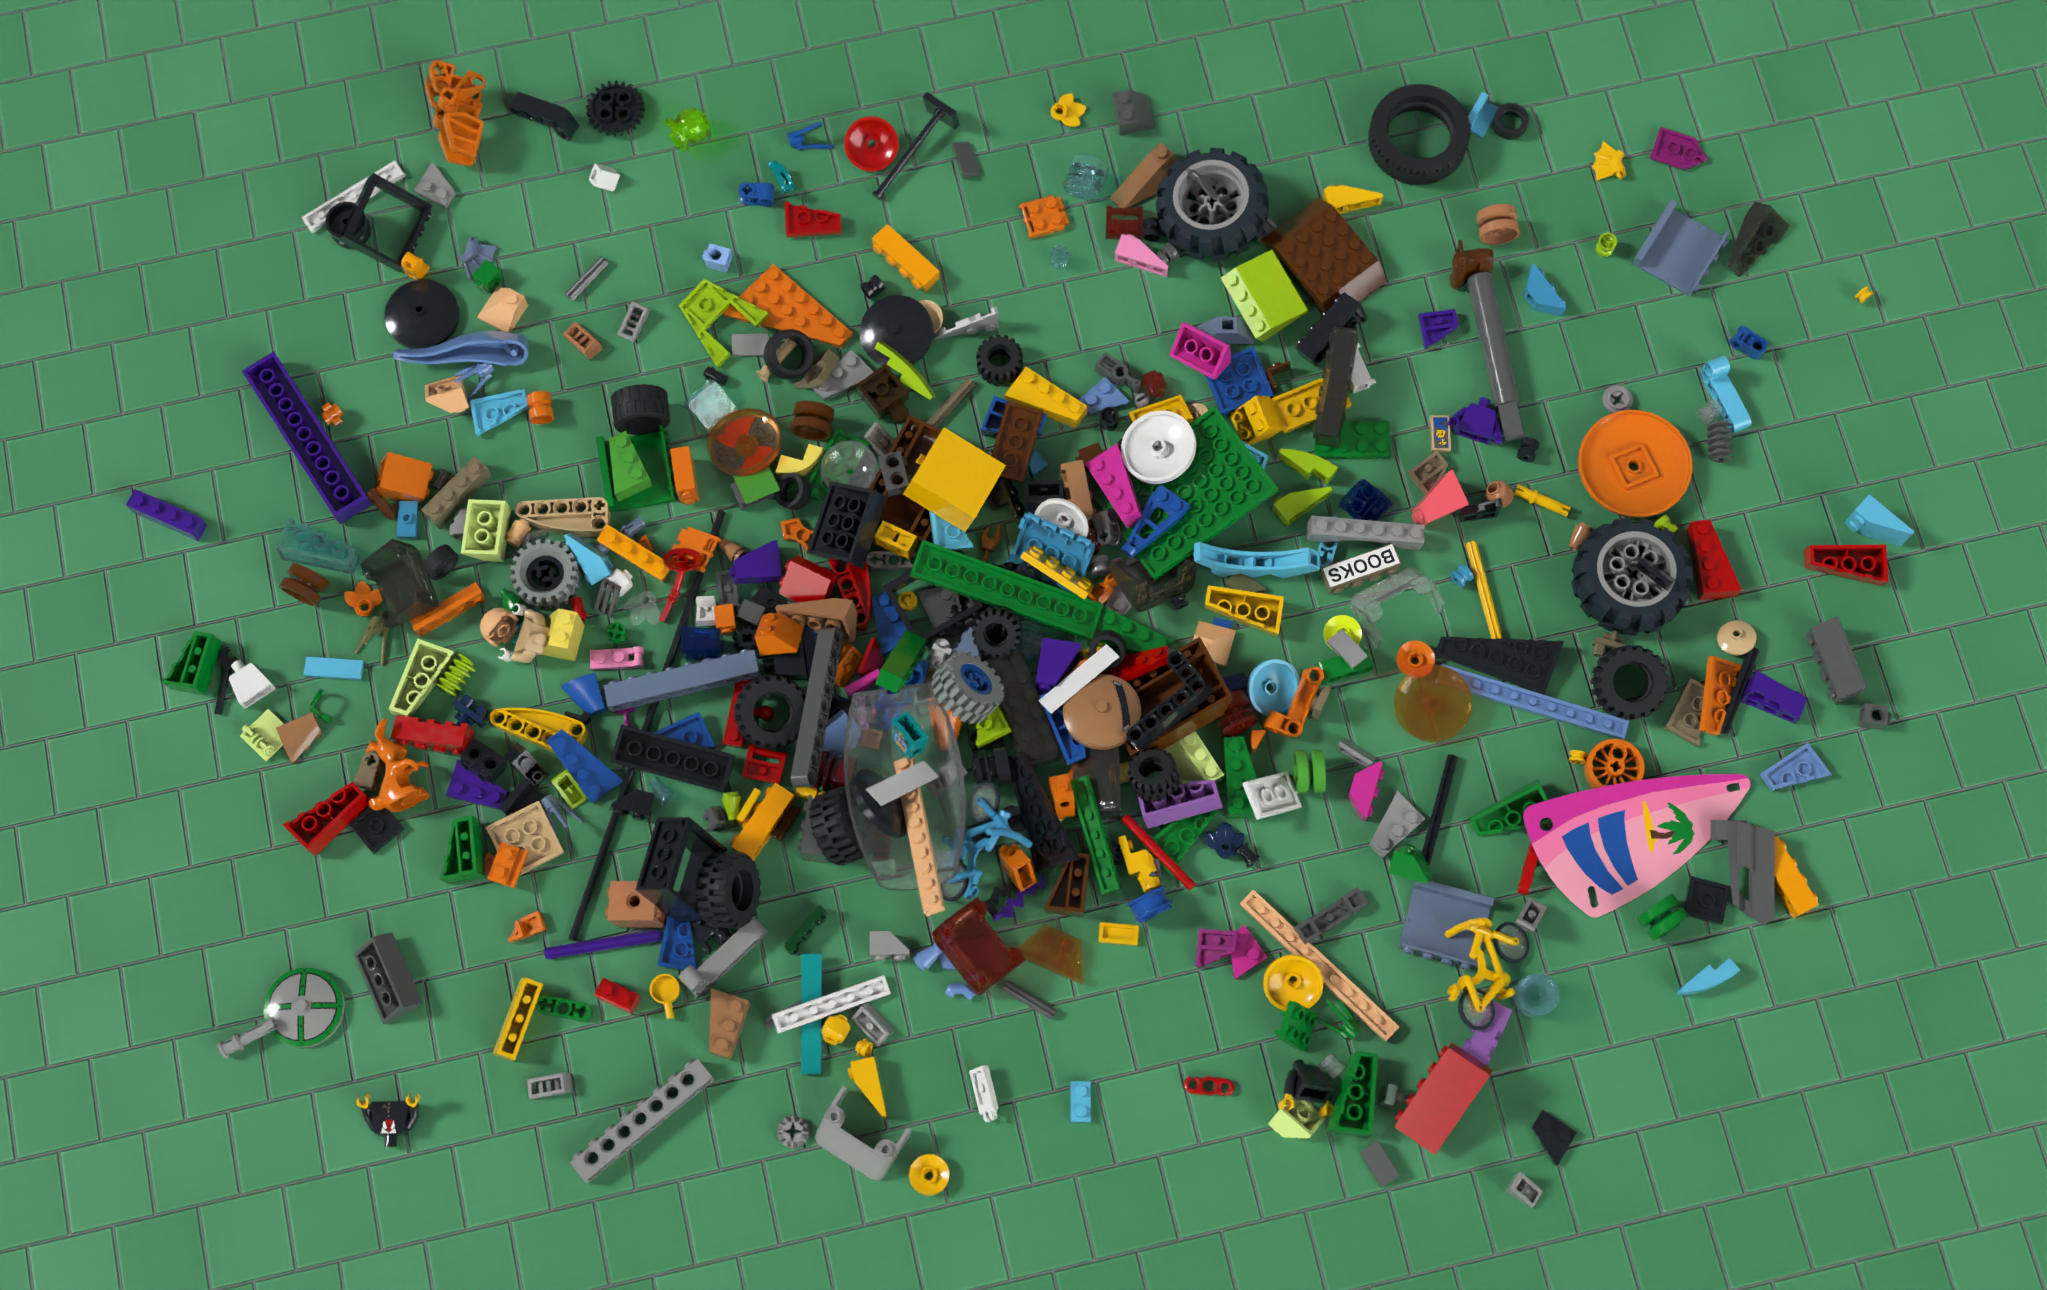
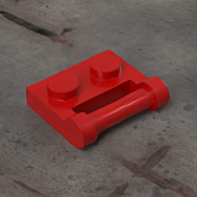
M750 744L742 778L780 785L788 752L772 751ZM754 755L778 759L779 763L753 759Z

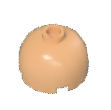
M493 608L481 620V635L492 646L498 647V644L502 642L506 644L518 631L516 624L517 621L519 622V619L508 609Z

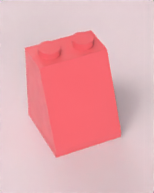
M1453 470L1441 476L1412 509V519L1415 524L1427 525L1469 504Z

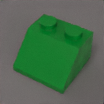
M1404 843V845H1400L1394 850L1388 873L1428 884L1433 879V872L1420 850L1415 849L1414 845Z

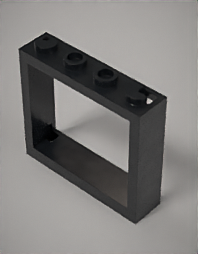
M372 173L366 180L340 235L339 241L399 272L403 269L401 261L408 251L413 253L417 248L418 243H416V240L422 236L425 230L423 225L425 221L428 222L432 213L430 210L433 205ZM375 187L420 211L397 261L352 237Z
M910 570L883 585V588L907 630L916 634L893 594L918 580L910 577ZM972 599L975 604L974 606L921 635L920 637L926 639L924 647L926 645L929 646L932 640L937 637L939 639L949 634L948 631L954 627L958 629L966 624L965 621L970 618L972 620L976 619L984 610L981 602Z

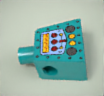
M907 711L891 719L892 741L900 750L901 755L906 759H911L922 753L929 736Z

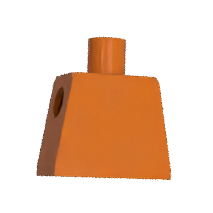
M1069 774L1049 777L1048 790L1052 806L1058 818L1075 816V799ZM1066 802V806H1061L1060 804Z
M1016 844L1010 847L1008 845L1001 846L999 856L1003 869L1017 889L1022 892L1037 883L1031 861Z

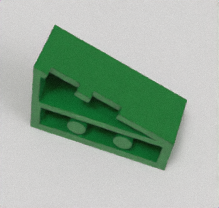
M195 631L182 649V655L176 663L172 664V670L166 678L162 679L161 683L172 690L206 695L222 641L213 634Z
M472 815L453 819L448 839L449 847L447 855L444 857L445 865L443 874L440 875V880L450 884L485 877L480 820Z

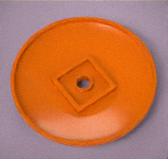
M1623 410L1603 417L1589 429L1580 445L1578 470L1585 489L1603 508L1625 517L1646 518L1667 511L1684 495L1692 476V456L1683 435L1670 422L1647 411ZM1635 463L1638 466V470H1631L1628 464Z

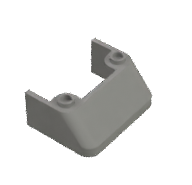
M842 1086L821 1121L815 1135L816 1142L819 1146L874 1181L881 1180L885 1177L908 1141L912 1131L907 1127L897 1144L885 1139L878 1142L874 1149L840 1128L845 1121V1114L839 1106L848 1094L847 1088Z

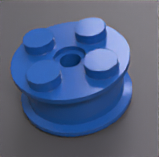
M1164 885L1126 905V907L1131 908L1135 916L1134 922L1138 921L1139 924L1144 921L1146 922L1154 918L1155 915L1172 908L1171 903L1173 901L1168 900L1163 890L1165 888Z

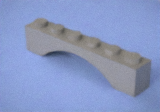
M1311 516L1307 523V541L1361 540L1388 545L1393 543L1395 547L1410 550H1420L1424 544L1425 525Z

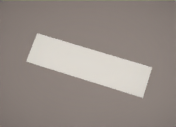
M1107 644L1104 645L1043 696L1039 702L1052 714L1119 658V656Z
M922 761L865 790L882 806L939 776L925 761Z

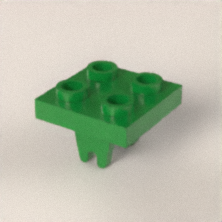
M1289 1001L1286 1011L1280 1012V1015L1284 1016L1281 1030H1275L1274 1034L1279 1035L1278 1039L1299 1051L1307 1052L1317 1014L1295 1001Z

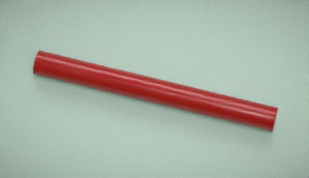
M1129 814L1125 815L1121 821L1189 891L1194 888L1196 883Z

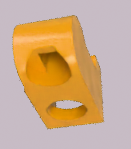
M410 251L404 255L401 261L406 275L414 280L423 279L430 269L429 265L424 263L422 258Z

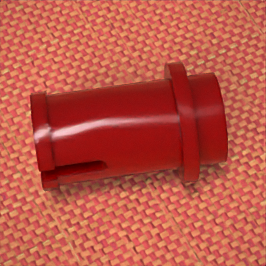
M572 598L570 600L572 610L579 614L582 622L586 621L588 614L584 610L582 598Z

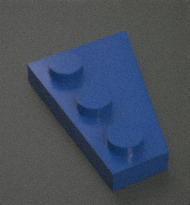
M883 591L872 597L871 600L882 656H885L894 649L907 628L886 591Z
M667 916L658 966L683 971L692 965L696 969L690 921H675L670 916Z

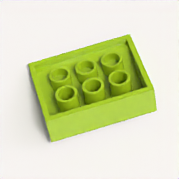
M1273 250L1235 267L1221 277L1222 282L1253 335L1262 342L1309 311Z

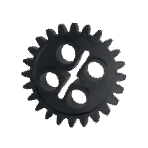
M617 80L614 85L608 81V86L602 83V89L596 87V94L590 93L592 99H587L589 105H586L588 111L586 114L590 124H593L594 129L598 128L599 133L605 130L606 136L610 132L613 133L614 137L617 132L623 136V131L629 134V128L635 130V123L641 124L639 118H644L642 112H645V107L643 106L645 103L641 93H638L637 88L633 89L632 84L626 87L625 81L621 85L618 84ZM615 95H617L616 102L618 105L616 106V122H614L615 115L613 112L615 111Z

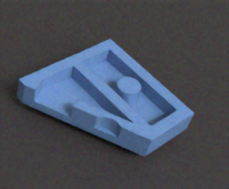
M1106 377L1079 399L1080 402L1087 405V413L1090 416L1099 414L1106 407L1128 406L1130 403Z

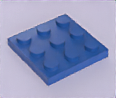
M1254 347L1231 354V363L1217 379H1212L1205 375L1222 416L1233 412L1255 396H1270V399L1274 397Z

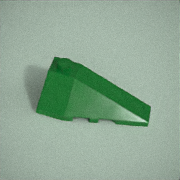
M1539 779L1473 815L1469 820L1478 836L1509 830H1521L1526 828L1523 818L1525 809L1531 805L1547 801L1549 798ZM1547 817L1541 819L1540 827L1552 820Z

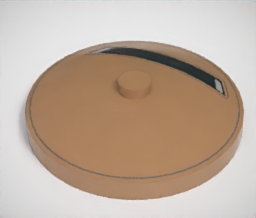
M1098 674L1063 704V718L1069 734L1078 743L1088 748L1106 750L1118 747L1128 741L1126 737L1127 730L1141 719V705L1137 693L1126 681L1113 675Z

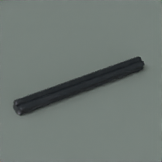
M1449 754L1446 759L1422 850V855L1428 865L1432 859L1458 757Z

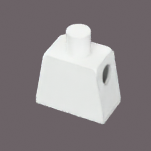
M237 660L231 665L235 673L229 676V681L239 704L244 709L276 689L252 663L245 666L241 660Z

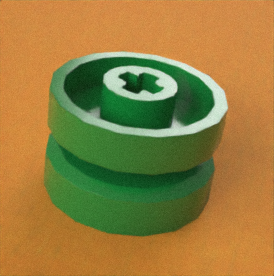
M1673 893L1637 917L1642 926H1648L1653 922L1656 923L1647 932L1653 941L1662 935H1667L1689 917L1684 908H1678L1674 912H1670L1678 904V900Z

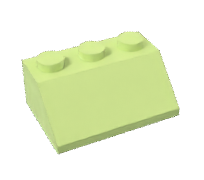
M468 499L461 547L462 555L483 561L504 562L507 544L506 535L509 530L512 509L506 501Z
M1196 731L1164 749L1175 759L1180 774L1179 784L1205 780H1215L1216 784L1223 781V772Z

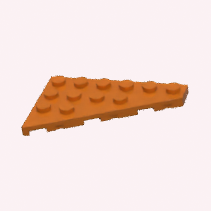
M774 264L739 296V298L769 313V316L761 323L760 327L767 329L769 327L780 331L795 329L801 331L808 338L819 341V343L831 344L838 348H841L853 336V332ZM732 305L723 313L726 318L731 317L739 319L741 322L751 323Z

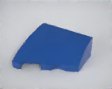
M595 672L561 685L562 689L590 717L607 712Z

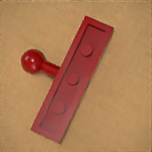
M753 679L735 683L722 743L724 746L743 748L745 738L738 730L737 723L734 720V704L743 687ZM764 705L761 708L754 707V715L767 721L772 719L774 710L768 705Z

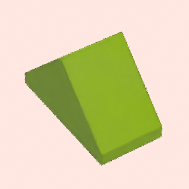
M567 769L551 780L572 810L588 799Z

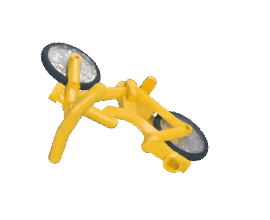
M1474 918L1459 923L1445 932V937L1447 938L1466 929L1475 933L1469 956L1471 959L1477 960V974L1472 978L1470 975L1459 977L1458 982L1452 984L1447 991L1450 995L1448 1000L1452 1002L1456 1000L1462 989L1463 994L1458 1002L1459 1015L1464 1024L1473 1030H1485L1492 1024L1495 1016L1492 999L1495 996L1498 1000L1513 996L1516 992L1513 988L1505 989L1510 984L1511 978L1503 971L1497 956L1498 954L1504 961L1515 964L1523 961L1528 955L1529 940L1527 934L1522 928L1516 926L1515 923L1505 922L1499 925L1496 930H1491L1492 922L1489 919ZM1482 940L1495 972L1486 969L1485 956L1480 949ZM1483 979L1493 982L1485 992L1474 987V985L1482 982Z

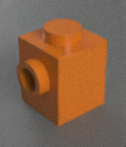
M734 605L714 606L715 624L718 633L730 635L736 632L735 630L738 628Z

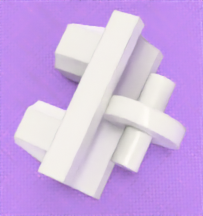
M940 638L933 643L927 660L930 661L929 670L936 672L949 658L952 649H950V644L947 640Z

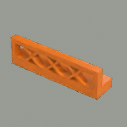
M475 582L409 621L415 633L421 638L487 599Z

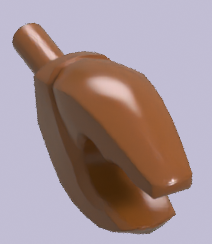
M1001 525L997 526L994 537L990 538L988 536L989 527L981 535L980 545L984 551L982 559L984 562H987L989 552L992 553L1000 543L1002 536Z

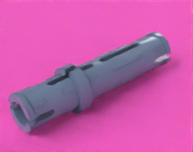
M639 516L628 525H623L619 532L631 539L632 535L646 527V525ZM601 544L595 546L596 549L604 554L610 551Z

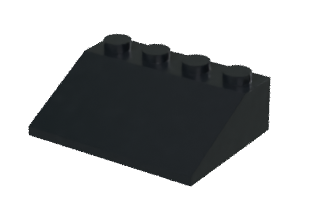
M830 481L807 553L863 569L887 497L873 489Z

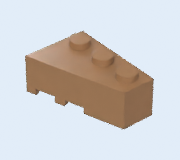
M1083 460L1060 464V478L1063 480L1065 500L1072 502L1081 509L1087 518L1089 526L1094 525L1093 516L1097 512L1096 508L1092 507L1091 504L1093 495L1092 490L1088 489L1089 477L1088 473L1085 472Z
M711 988L709 1052L714 1056L731 1061L751 1004L748 1000Z

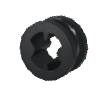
M1185 594L1178 595L1170 600V603L1174 605V611L1189 605V601L1185 600Z

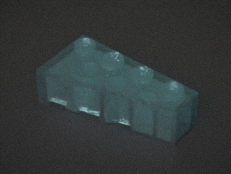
M288 517L276 549L282 560L353 575L360 560L354 547L335 538L332 539L326 536L325 533L316 531L304 523L301 524L291 517Z

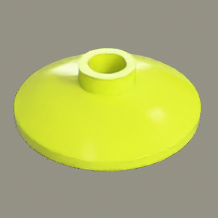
M1338 615L1326 623L1323 637L1330 649L1332 648L1326 641L1341 629L1359 645L1362 638V630L1354 618L1347 615Z

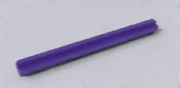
M657 929L546 947L544 955L546 959L658 942L662 940V934Z

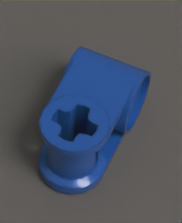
M742 183L739 186L741 203L764 207L772 206L774 185L770 183Z
M1740 326L1734 338L1729 340V344L1734 349L1741 351L1754 360L1763 357L1767 348V341L1745 326ZM1754 346L1759 347L1761 350H1756Z

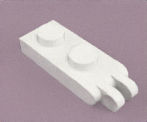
M988 1065L970 1070L969 1073L980 1115L983 1116L985 1122L997 1119L996 1110H998V1103Z

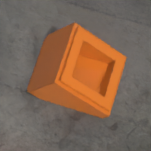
M1266 730L1251 731V754L1256 752L1265 736Z

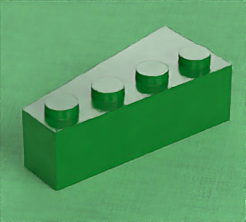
M1106 607L1099 617L1093 635L1094 637L1097 633L1104 630H1112L1119 633L1126 642L1127 651L1125 655L1168 646L1172 650L1174 640ZM1087 640L1088 647H1090L1092 640ZM1102 640L1097 645V647L1102 648L1107 644L1113 651L1119 652L1118 645L1111 640Z
M1224 737L1223 758L1227 819L1256 818L1242 785L1246 781L1257 779L1244 737Z
M1358 1051L1350 1055L1326 1132L1360 1137L1373 1135L1378 1054Z

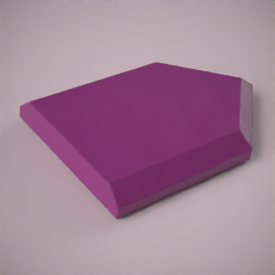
M1660 127L1650 156L1651 160L1683 170L1708 160L1705 153L1699 147L1696 138Z

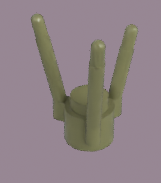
M377 616L372 617L367 630L354 650V654L358 653L363 643L367 645L372 634L380 636L383 633L380 664L384 665L387 633L389 630L386 627L387 621Z

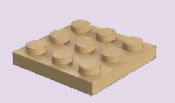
M540 801L486 827L497 851L500 843L503 842L529 852L520 875L565 853Z

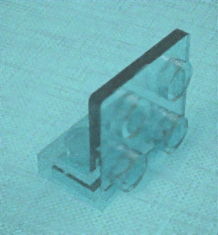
M708 380L682 403L684 408L691 410L709 432H713L738 409L715 380Z

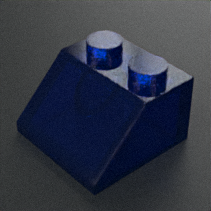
M682 626L681 654L686 661L698 662V660L706 658H721L724 649V637L720 629Z

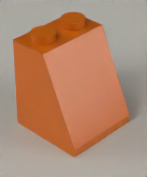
M387 452L380 463L375 489L385 499L418 501L421 504L429 496L430 488L427 486L428 482L432 481L434 471L431 470L432 464Z

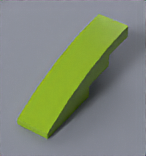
M882 340L877 342L874 349L890 358L886 365L902 374L899 379L900 382L929 400L935 397V393L927 381L907 359Z

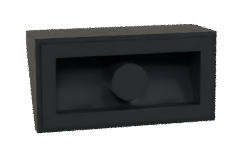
M1646 557L1640 558L1636 565L1637 569L1664 590H1668L1675 581Z

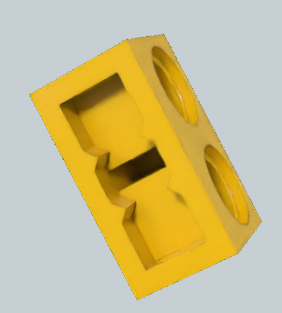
M882 521L874 536L876 545L908 560L911 559L918 546L916 535L885 521Z

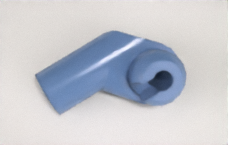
M951 983L945 990L948 997L962 994L969 1001L976 995L964 983Z

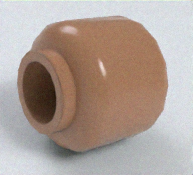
M1498 480L1491 482L1487 486L1485 496L1488 501L1501 498V508H1504L1512 502L1514 492L1505 482Z

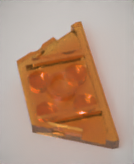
M1043 925L1034 935H1031L1012 952L1014 956L1081 985L1083 984L1081 940Z

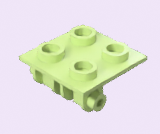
M267 709L252 725L246 724L242 727L243 733L240 737L267 762L283 746L276 727L283 725V723Z

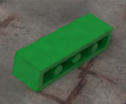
M905 630L882 666L875 684L896 694L900 687L904 688L908 678L911 677L914 669L917 668L920 659L923 658L927 648L924 647L926 639Z

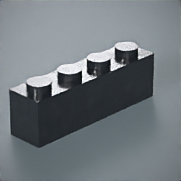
M1345 292L1338 296L1331 308L1322 314L1317 324L1312 325L1309 333L1298 341L1295 347L1298 354L1313 366L1319 365L1332 353L1334 345L1337 346L1344 342V337L1348 332L1353 333L1357 330L1356 325L1360 321L1364 323L1368 319L1362 305Z

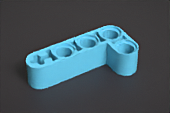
M1720 356L1706 362L1700 373L1724 421L1731 423L1727 427L1731 428L1732 433L1750 427L1752 422L1727 375L1730 371L1729 362L1725 356Z

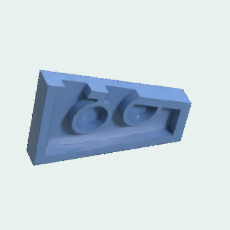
M1806 743L1763 771L1759 776L1770 791L1828 777L1831 773L1809 743Z

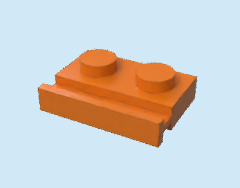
M501 842L487 879L515 889L529 852Z

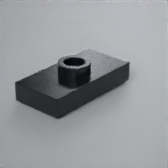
M765 585L751 598L755 604L765 607L767 613L775 614L777 613L775 609L777 605L787 604Z

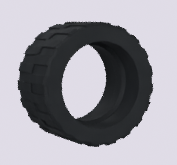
M651 384L627 386L614 392L611 396L614 428L621 433L626 431L627 434L642 435L660 431V425L666 428L670 423L667 391L660 386Z

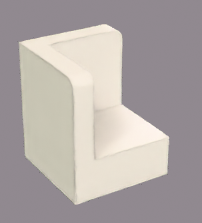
M595 163L589 181L595 187L614 191L620 174L614 168Z

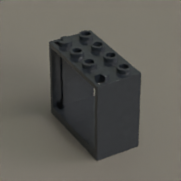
M690 817L657 818L635 890L675 921H704L698 912L699 907L695 901L697 900L695 895L697 884L695 883L699 875L698 871L702 867L703 861L709 855L715 852H727V848ZM685 848H687L691 854L678 894L673 888Z

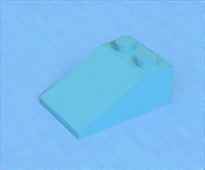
M1870 494L1845 521L1848 528L1859 535L1897 546H1902L1914 533L1910 527Z

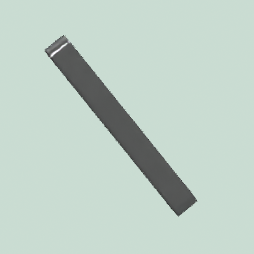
M839 627L822 628L818 631L791 772V783L794 787L814 786L817 781L843 642V632Z

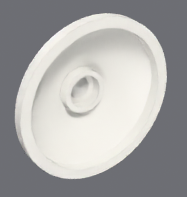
M1060 498L1047 499L1035 511L1034 515L1041 517V520L1045 519L1058 525V528L1068 529L1076 533V536L1081 535L1086 538L1088 535L1089 525L1086 516L1079 507L1070 501Z

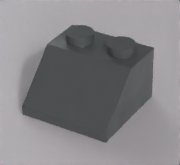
M1132 90L1112 93V106L1119 135L1155 129L1147 95Z

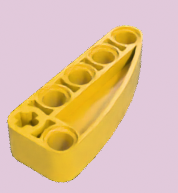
M500 708L493 710L490 714V721L498 730L552 753L555 752L548 745L546 739L561 729L582 746L588 737V730L581 721L554 712L531 708ZM498 717H505L503 722L496 723ZM517 723L522 724L519 730H513ZM575 729H583L581 734L574 735ZM533 731H539L537 737H531Z

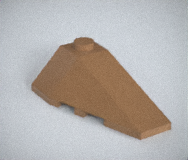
M831 598L777 605L775 608L777 613H782L803 627L808 626L814 629L816 633L822 628L839 627L843 632V641L854 642L856 639L857 610L853 600Z

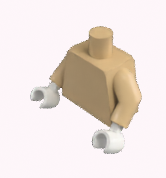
M515 603L514 605H517L519 609L517 612L512 611V613L519 616L525 615L514 652L512 653L505 648H501L500 651L505 654L502 657L498 656V658L505 662H509L512 659V661L529 663L534 657L542 654L549 633V627L545 625V618L541 613L527 609L525 605Z

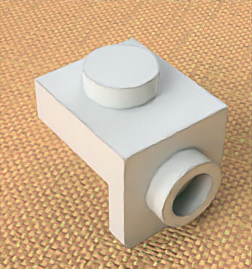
M697 596L696 625H716L714 606H716L715 596Z

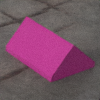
M1182 322L1169 356L1212 379H1217L1231 363L1230 345L1186 322Z

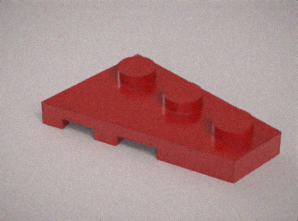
M784 201L787 238L842 234L840 214L821 209H809L803 205L796 206Z

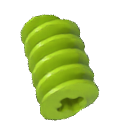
M460 653L457 655L460 660H453L455 666H448L450 672L445 671L443 673L446 679L440 677L438 680L441 685L435 684L447 694L455 697L457 694L454 690H462L459 683L466 684L464 677L471 678L468 672L476 671L473 667L474 663Z

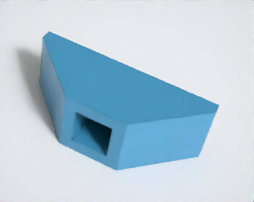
M1535 263L1531 265L1524 293L1525 299L1534 311L1558 316L1563 315L1566 309L1565 300L1558 296L1553 284L1546 280L1542 269L1538 268Z

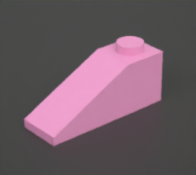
M1121 235L1115 251L1114 261L1167 277L1168 266L1143 242L1133 235Z

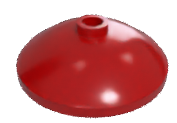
M866 116L856 120L847 130L844 139L845 153L850 162L857 168L869 172L879 171L889 166L895 159L899 148L898 136L893 126L886 120L876 116ZM874 140L875 146H869L868 142Z

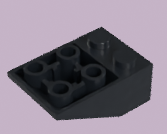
M1063 480L1025 481V508L1027 514L1028 512L1035 514L1038 506L1047 499H1063Z

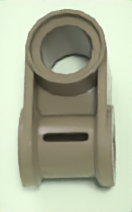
M368 752L362 757L353 782L358 787L369 791L376 789L382 768L384 767V762L376 753Z

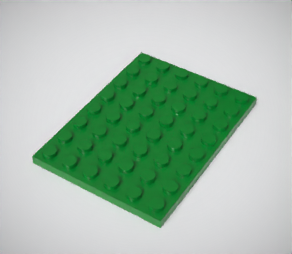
M1215 406L1189 424L1194 431L1197 443L1195 457L1191 465L1176 479L1161 484L1190 504L1191 508L1177 524L1136 554L1154 580L1194 553V543L1202 542L1206 544L1279 491L1275 483ZM1129 472L1141 511H1143L1148 499L1160 484L1140 481ZM1102 489L1093 494V497L1103 511L1108 508L1114 509ZM1156 508L1150 520L1154 524H1161L1168 518V514L1160 508ZM1118 515L1122 537L1127 542L1135 525L1127 529ZM1146 524L1139 532V536L1146 539L1154 529Z

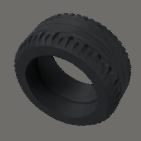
M795 329L782 330L772 335L765 345V364L769 371L779 378L795 379L801 377L810 370L814 363V346L808 336L801 331ZM783 339L793 340L802 351L801 364L795 370L784 368L777 359L776 349L779 342Z

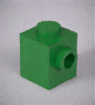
M487 259L472 274L475 281L474 285L481 291L484 289L488 293L496 289L504 278L500 269Z

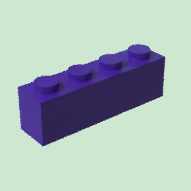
M134 489L126 503V506L133 513L196 541L200 540L207 527V524L200 517L137 489Z

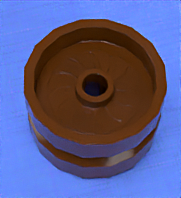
M796 402L793 409V416L795 418L791 420L790 432L807 440H828L831 437L832 426L830 424L834 420L835 411L830 406L820 402Z
M292 563L287 571L291 578H283L279 588L291 597L316 607L321 599L318 592H325L329 581L307 567Z

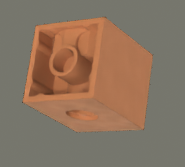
M610 881V887L607 888L609 904L605 910V915L609 922L619 928H665L666 913L635 890L638 881Z

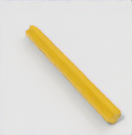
M1470 541L1466 544L1491 639H1503L1477 542Z

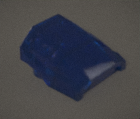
M1361 479L1343 497L1339 508L1343 509L1354 519L1378 521L1393 503L1367 480Z

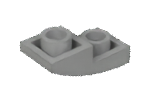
M1342 629L1326 641L1351 669L1367 658L1366 653Z

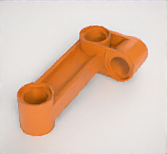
M1319 667L1304 669L1287 714L1283 715L1272 711L1270 708L1263 728L1286 738L1299 736L1302 733L1303 724L1320 682L1324 679L1323 670ZM1311 671L1315 674L1314 681L1310 678ZM1290 724H1292L1294 727V731L1292 734L1289 732L1288 729Z

